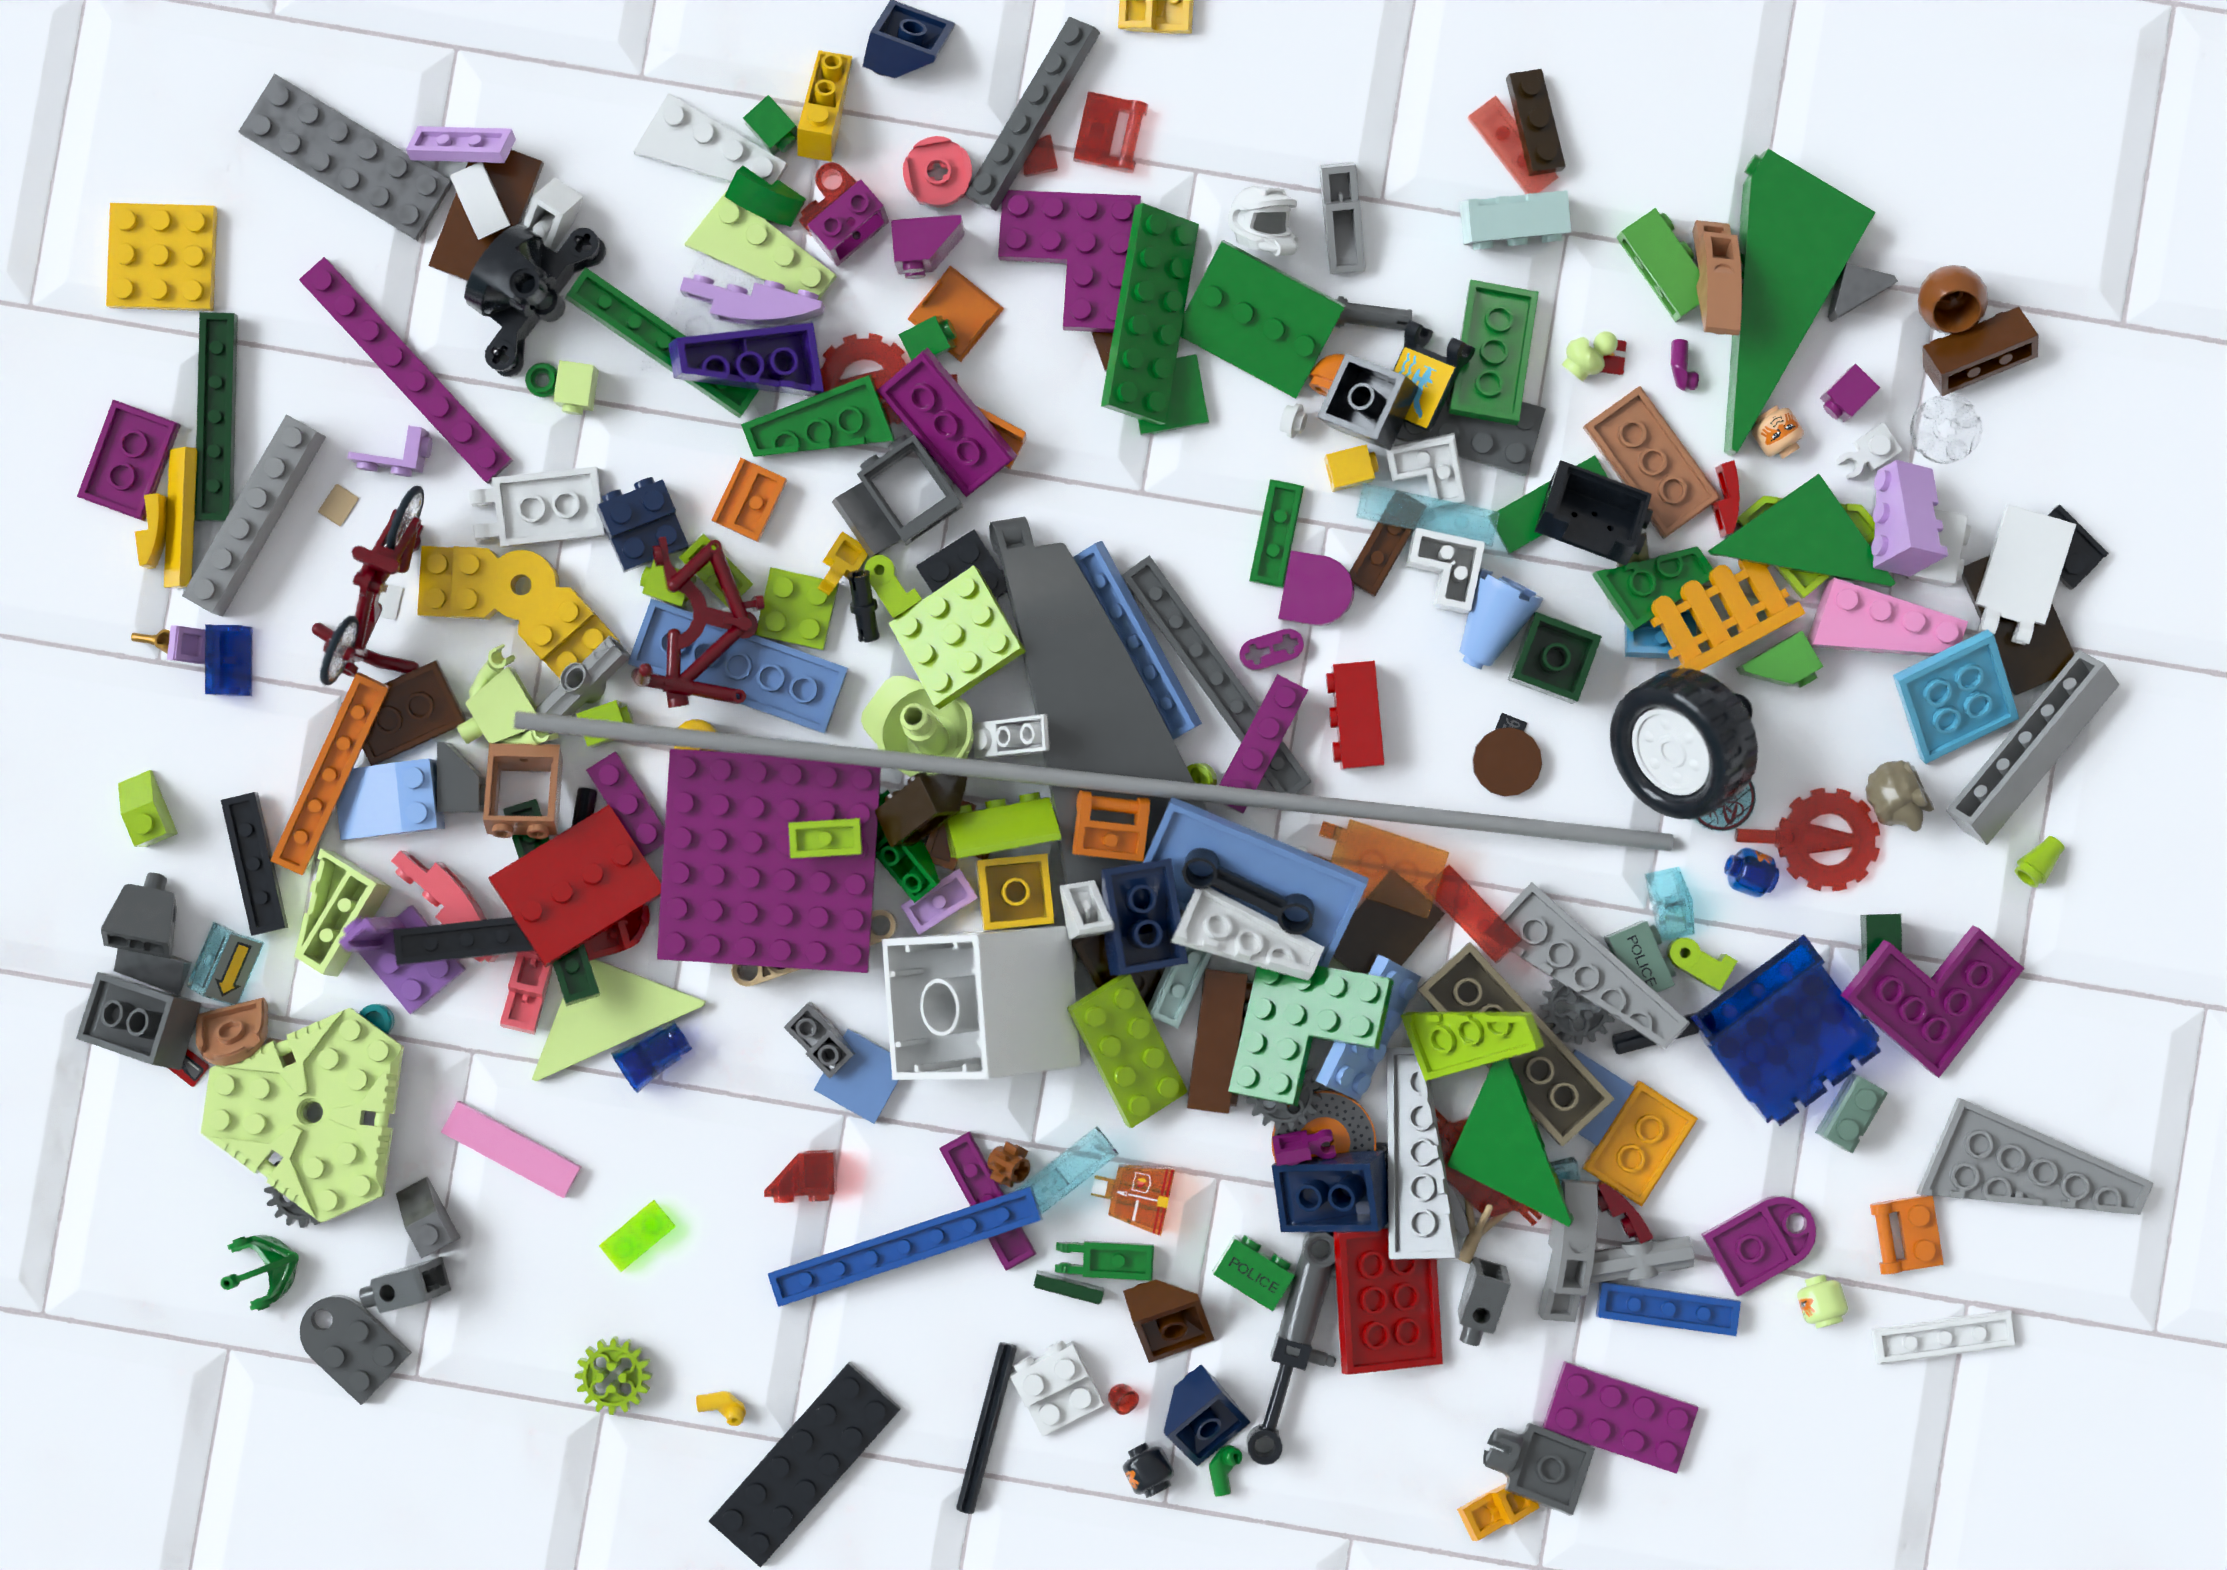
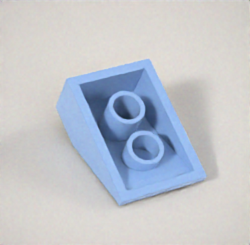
M428 758L353 768L337 802L340 840L445 829L444 813L437 812V760Z

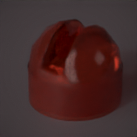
M1120 1383L1110 1389L1108 1401L1110 1406L1119 1415H1125L1137 1406L1139 1395L1131 1386Z

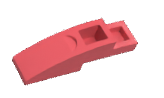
M401 850L391 860L398 867L395 872L399 877L409 884L415 881L424 889L422 896L434 906L438 907L440 904L444 906L435 916L442 924L487 920L470 891L445 864L435 862L428 869L408 851ZM499 955L475 957L474 959L480 963L484 959L487 962H495Z

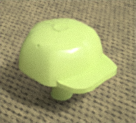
M893 676L887 679L863 710L861 717L864 730L877 744L879 750L967 759L975 737L973 733V713L966 701L958 697L939 710L933 705L922 683L905 676ZM899 770L909 777L921 773L917 771ZM926 772L927 775H934V774H936V773H927V772Z

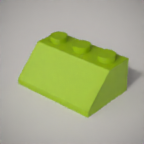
M1040 792L1019 795L1020 802L1006 804V799L1001 798L985 801L986 808L972 811L971 804L961 806L959 812L944 822L950 857L959 859L1060 840L1061 833L1050 797L1041 798Z

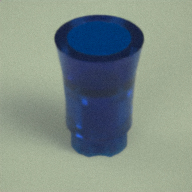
M673 1021L665 1026L664 1029L659 1027L638 1041L611 1052V1055L631 1087L638 1094L655 1077L681 1060V1055L686 1054L693 1048L682 1030Z

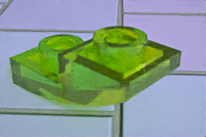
M653 1200L598 1247L621 1273L676 1226L656 1201Z

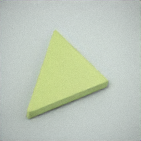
M591 960L590 964L600 996L570 1006H566L564 998H562L531 1080L539 1081L705 1006L706 1001L603 961Z

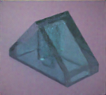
M1677 866L1644 874L1656 928L1661 940L1666 941L1695 934L1693 899L1680 867Z

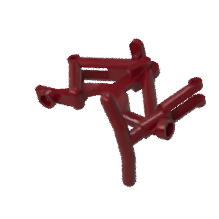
M666 536L659 537V545L652 546L655 566H663L667 591L670 593L681 592L690 600L693 608V620L689 628L682 634L676 628L668 631L665 676L652 674V666L644 663L639 668L632 670L631 677L639 687L661 689L663 692H666L668 708L689 705L688 696H697L734 704L742 703L746 699V693L741 689L702 683L695 680L739 638L746 639L755 634L758 628V621L755 615L746 609L752 608L753 612L765 609L763 595L754 596L751 598V601L743 602L722 545L718 540H711L677 572L670 562ZM709 561H711L730 612L707 607L704 595L690 580ZM705 625L727 629L715 643L681 673V649L690 646L702 634Z

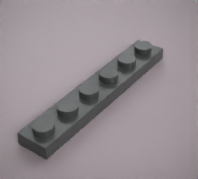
M1068 17L967 189L965 195L971 201L997 211L1099 37L1100 32L1094 26Z

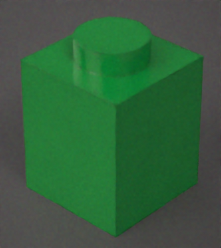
M769 95L743 117L746 126L774 156L779 151L785 153L797 142V126Z
M933 316L898 334L911 361L927 347L935 357L957 347L953 340L957 338L955 329L948 319L943 320L942 316Z

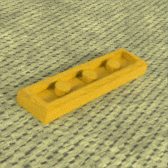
M181 447L170 449L164 588H186L192 579L197 448Z

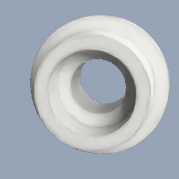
M1296 403L1294 406L1286 405L1283 410L1279 429L1281 432H1285L1287 437L1294 438L1297 433H1302L1305 429L1308 415L1303 412L1304 408L1301 404Z

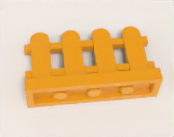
M1738 560L1741 571L1735 575L1725 565H1718L1712 569L1709 574L1712 587L1704 590L1701 583L1695 580L1685 583L1680 590V595L1684 602L1677 606L1668 596H1660L1655 599L1651 605V610L1655 617L1650 622L1654 628L1660 625L1672 647L1667 653L1671 659L1677 657L1681 663L1677 668H1690L1701 671L1806 613L1799 601L1788 606L1784 598L1790 595L1786 588L1781 591L1779 590L1767 569L1770 565ZM1745 579L1759 601L1753 606L1750 605L1738 584ZM1716 594L1730 616L1729 619L1723 622L1709 599ZM1689 610L1701 631V634L1695 637L1692 636L1681 616V613ZM1764 610L1768 618L1760 622L1756 614ZM1735 625L1739 634L1731 638L1727 629ZM1706 641L1710 649L1702 653L1698 645Z

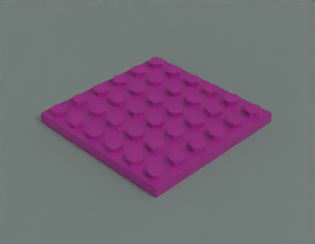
M670 748L657 959L868 973L878 818L875 810L879 807L882 768L737 752ZM860 818L862 854L805 858L790 857L789 822Z

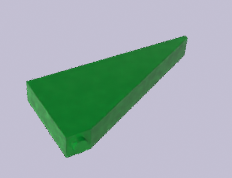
M1769 148L1760 156L1754 154L1744 170L1748 177L1743 184L1739 232L1742 277L1741 327L1738 336L1732 335L1724 453L1729 456L1738 453L1876 213Z

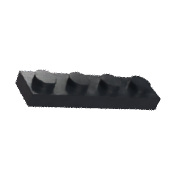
M258 792L222 799V809L251 936L289 928L275 865L270 861L272 852Z
M513 917L393 930L397 966L534 951Z

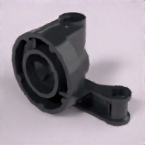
M517 224L500 234L481 255L467 281L464 298L467 305L482 316L492 318L502 327L485 350L486 363L496 370L499 375L513 377L521 372L524 366L525 339L540 319L546 322H553L563 315L565 302L559 293L574 273L584 270L585 267L589 268L598 265L604 260L606 255L605 244L593 230L589 228L574 230L556 253L544 245L542 237L525 225ZM585 243L588 245H592V248L589 251L586 249H582V246ZM546 296H552L551 306L540 310L539 303ZM503 354L509 357L506 363L500 360Z

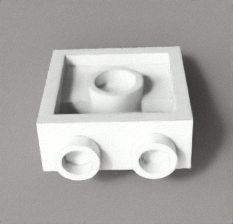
M1060 1340L1044 1349L1046 1355L1036 1360L1032 1356L1022 1359L1013 1365L1015 1371L1010 1373V1378L1042 1437L1104 1406V1401L1073 1341L1065 1344L1063 1340Z

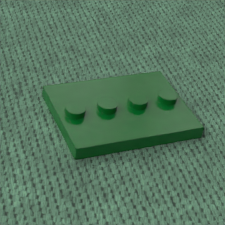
M1222 240L1184 313L1180 337L1296 399L1346 305L1233 244Z

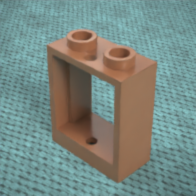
M489 743L483 822L487 834H492L498 838L528 835L535 839L547 838L548 835H558L563 756L560 745ZM501 771L551 772L548 815L498 816Z

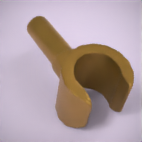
M163 629L157 635L132 633L131 640L155 645L161 651L168 654L170 631Z

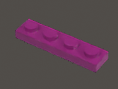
M1279 674L1276 675L1219 786L1257 789L1308 689ZM1225 804L1244 814L1247 806Z

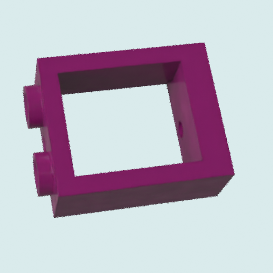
M860 179L808 223L807 226L814 241L838 267L887 225L889 219L884 205ZM859 232L861 234L860 239H854L853 234Z

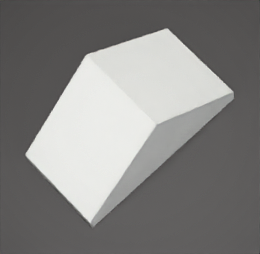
M1095 880L1060 885L1069 940L1103 935L1113 930V922Z

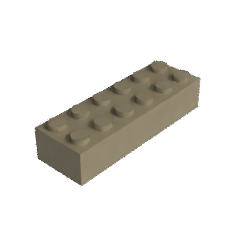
M1471 942L1463 946L1417 989L1420 995L1436 1012H1532L1544 1046L1537 1050L1509 1058L1515 1074L1518 1075L1531 1115L1558 1145L1563 1147L1614 1100L1613 1096ZM1492 1062V1063L1485 1064V1065L1488 1067L1489 1070H1490V1068H1491L1493 1062Z

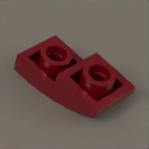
M1600 1180L1596 1181L1600 1212L1607 1211L1608 1215L1613 1218L1624 1214V1218L1620 1219V1222L1629 1239L1634 1237L1640 1244L1653 1239L1648 1226L1636 1209L1615 1189Z

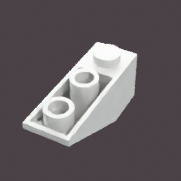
M1047 714L973 723V733L975 736L973 741L974 758L1012 757L1049 750Z

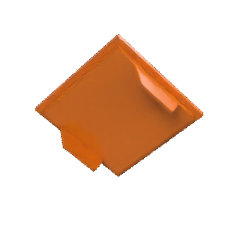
M950 265L907 320L916 326L933 316H942L943 320L948 319L957 334V338L953 339L957 347L948 351V353L962 362L1004 308Z

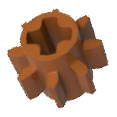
M1008 1141L1005 1142L1004 1147L998 1146L994 1148L987 1162L989 1169L993 1171L989 1178L1010 1188L1013 1187L1014 1183L1023 1182L1027 1178L1031 1167L1029 1160L1025 1159L1028 1150L1017 1144L1013 1145Z

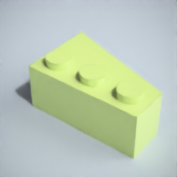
M320 848L318 854L320 862L316 879L311 884L310 892H312L310 904L307 914L304 913L294 957L322 975L338 977L353 953L347 952L338 942L346 935L343 929L358 917H361V919L367 916L373 918L392 887L338 853Z

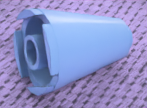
M1481 568L1478 575L1472 608L1468 613L1459 650L1465 655L1463 661L1477 669H1482L1483 665L1491 666L1541 606L1544 599L1543 597L1536 596L1537 593L1509 578L1502 576L1498 580L1492 576V571Z

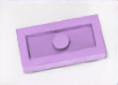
M959 868L941 879L937 886L914 903L910 899L900 906L918 935L976 900L978 896Z

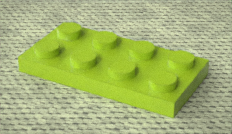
M1130 974L1115 977L1067 1007L1127 1127L1132 1129L1188 1093Z

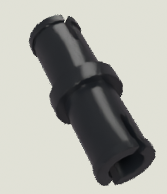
M855 570L847 574L852 596L850 611L852 614H855L858 641H864V643L873 642L880 638L875 613L878 609V604L872 595L870 572L868 570L864 572L863 570Z

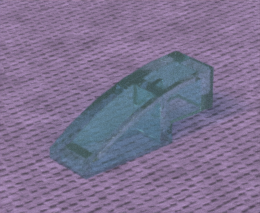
M1096 1126L1012 1192L1032 1186L1041 1214H1043L1119 1153L1100 1128Z

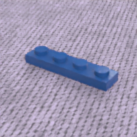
M1604 1281L1600 1282L1596 1316L1620 1321L1737 1336L1741 1301Z

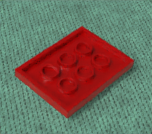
M610 805L605 806L488 877L489 882L545 967L661 897V882Z
M1383 1227L1380 1231L1333 1232L1342 1374L1352 1375L1443 1364L1437 1259H1389L1388 1227Z

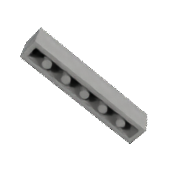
M285 415L182 597L212 614L224 616L326 436L291 416Z
M2080 650L2076 652L1946 810L1962 831L1985 845L1990 843L2120 685L2105 663Z

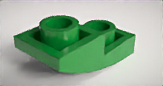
M741 166L736 171L724 196L740 207L762 218L788 227L795 223L806 201V198L780 180H776L771 185L745 166Z

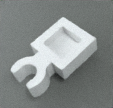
M1882 422L1852 442L1857 452H1846L1840 455L1835 462L1837 465L1845 460L1853 462L1854 470L1846 475V478L1849 480L1857 477L1862 472L1864 464H1867L1869 469L1873 471L1903 450L1888 427Z

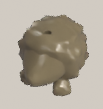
M1891 761L1881 764L1873 773L1869 774L1868 784L1865 787L1866 798L1873 807L1879 823L1888 826H1906L1913 832L1920 830L1923 823V810L1931 812L1934 810V806L1925 792L1915 767L1909 761Z

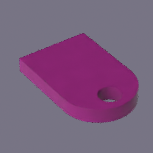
M1771 1196L1702 1233L1701 1236L1735 1296L1739 1297L1802 1261L1812 1250L1816 1238V1226L1811 1213L1803 1204L1789 1197ZM1793 1213L1801 1214L1804 1219V1225L1798 1232H1790L1786 1227V1220Z

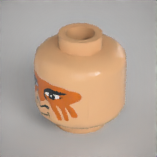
M1776 405L1758 416L1755 422L1756 425L1752 428V435L1766 456L1771 457L1779 453L1783 459L1800 448L1797 441L1803 437L1804 431L1789 408L1779 409Z

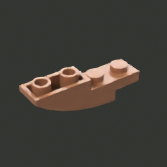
M1696 220L1692 233L1700 274L1696 288L1704 332L1738 336L1741 327L1742 277L1738 236L1731 234L1730 224Z

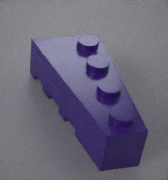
M813 322L679 337L668 344L674 379L809 397L824 392Z

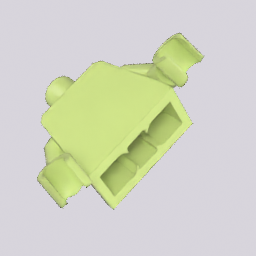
M502 644L490 650L487 662L479 670L469 690L470 698L465 702L473 717L457 726L463 740L469 744L484 735L488 743L538 745L545 741L557 739L558 733L549 734L548 732L514 729L515 712L537 713L535 711L537 706L515 669L511 667L504 669L505 666L515 661L514 655L506 659L502 656V649L506 645Z

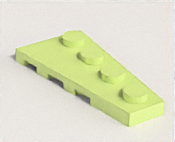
M726 192L684 243L687 248L712 257L714 260L735 267L755 278L783 284L785 286L784 291L798 294L799 289L813 292L819 295L818 300L837 278L832 271L764 218L724 197Z

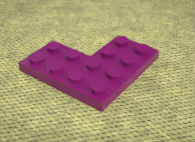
M1008 190L1001 206L999 261L1067 264L1063 330L1113 333L1135 205L1141 204V196Z
M1972 925L1931 978L1891 943L1883 940L1842 992L1841 996L1932 1075L1940 1078L2025 968L1985 932Z

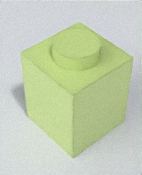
M559 360L553 402L562 407V412L567 414L583 415V410L593 411L599 370L594 365Z

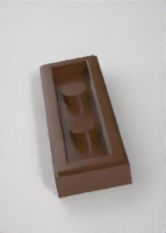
M1399 490L1395 491L1349 571L1355 587L1373 597L1377 595L1427 506Z

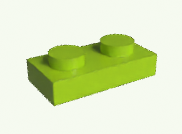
M860 818L788 823L791 858L863 853Z

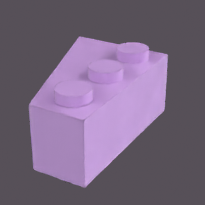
M1894 460L1879 469L1874 480L1876 506L1873 511L1875 533L1871 546V551L1874 555L1873 568L1910 577L1948 556L1947 547L1940 545L1938 532L1943 530L1942 520L1935 518L1933 507L1939 503L1933 469L1900 460Z

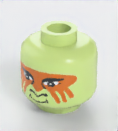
M1825 1274L1806 1279L1807 1287L1800 1289L1797 1293L1804 1320L1809 1324H1815L1816 1329L1843 1322L1842 1316L1848 1312V1305L1840 1282L1837 1280L1827 1281Z

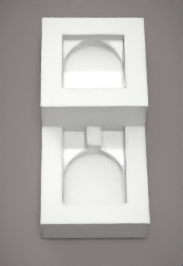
M478 162L450 175L478 240L511 226L483 162Z

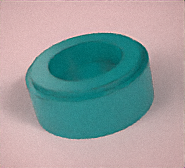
M371 1004L360 1011L362 1016L386 1034L392 1031L394 1015L387 1006Z

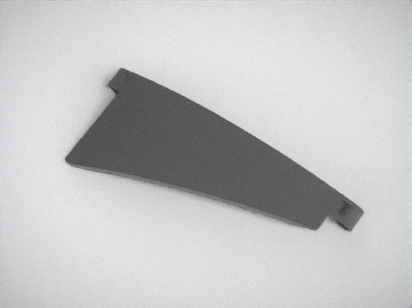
M1025 516L990 522L991 544L1003 566L1019 640L1026 651L1023 653L1035 715L1047 714L1049 750L1043 751L1045 766L1048 768L1194 783L1136 667L1067 546L1064 543H1054L1035 547ZM1049 785L1052 806L1061 833V839L1058 842L1065 885L1095 880L1102 897V869L1143 863L1140 861L1072 854L1077 816L1076 803L1080 790L1090 791L1094 796L1136 800L1137 797L1149 798L1150 812L1144 858L1171 798ZM1179 799L1207 811L1204 802ZM1091 809L1090 820L1134 825L1135 815ZM1076 952L1077 963H1079L1081 960Z

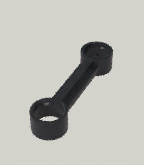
M1197 848L1187 854L1182 869V876L1190 887L1207 889L1214 886L1277 916L1280 927L1289 934L1300 935L1311 928L1315 907L1307 896L1291 894L1283 897L1221 867L1218 857L1211 850ZM1195 861H1203L1212 867L1213 872L1208 876H1197L1191 872L1188 865ZM1290 907H1300L1309 916L1304 921L1295 922L1288 919L1284 911Z

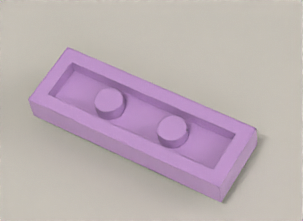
M418 126L406 148V152L410 160L505 163L516 141L513 130L508 128Z

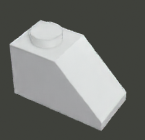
M553 178L533 196L523 225L542 237L544 245L555 252L574 223L584 196L557 178Z

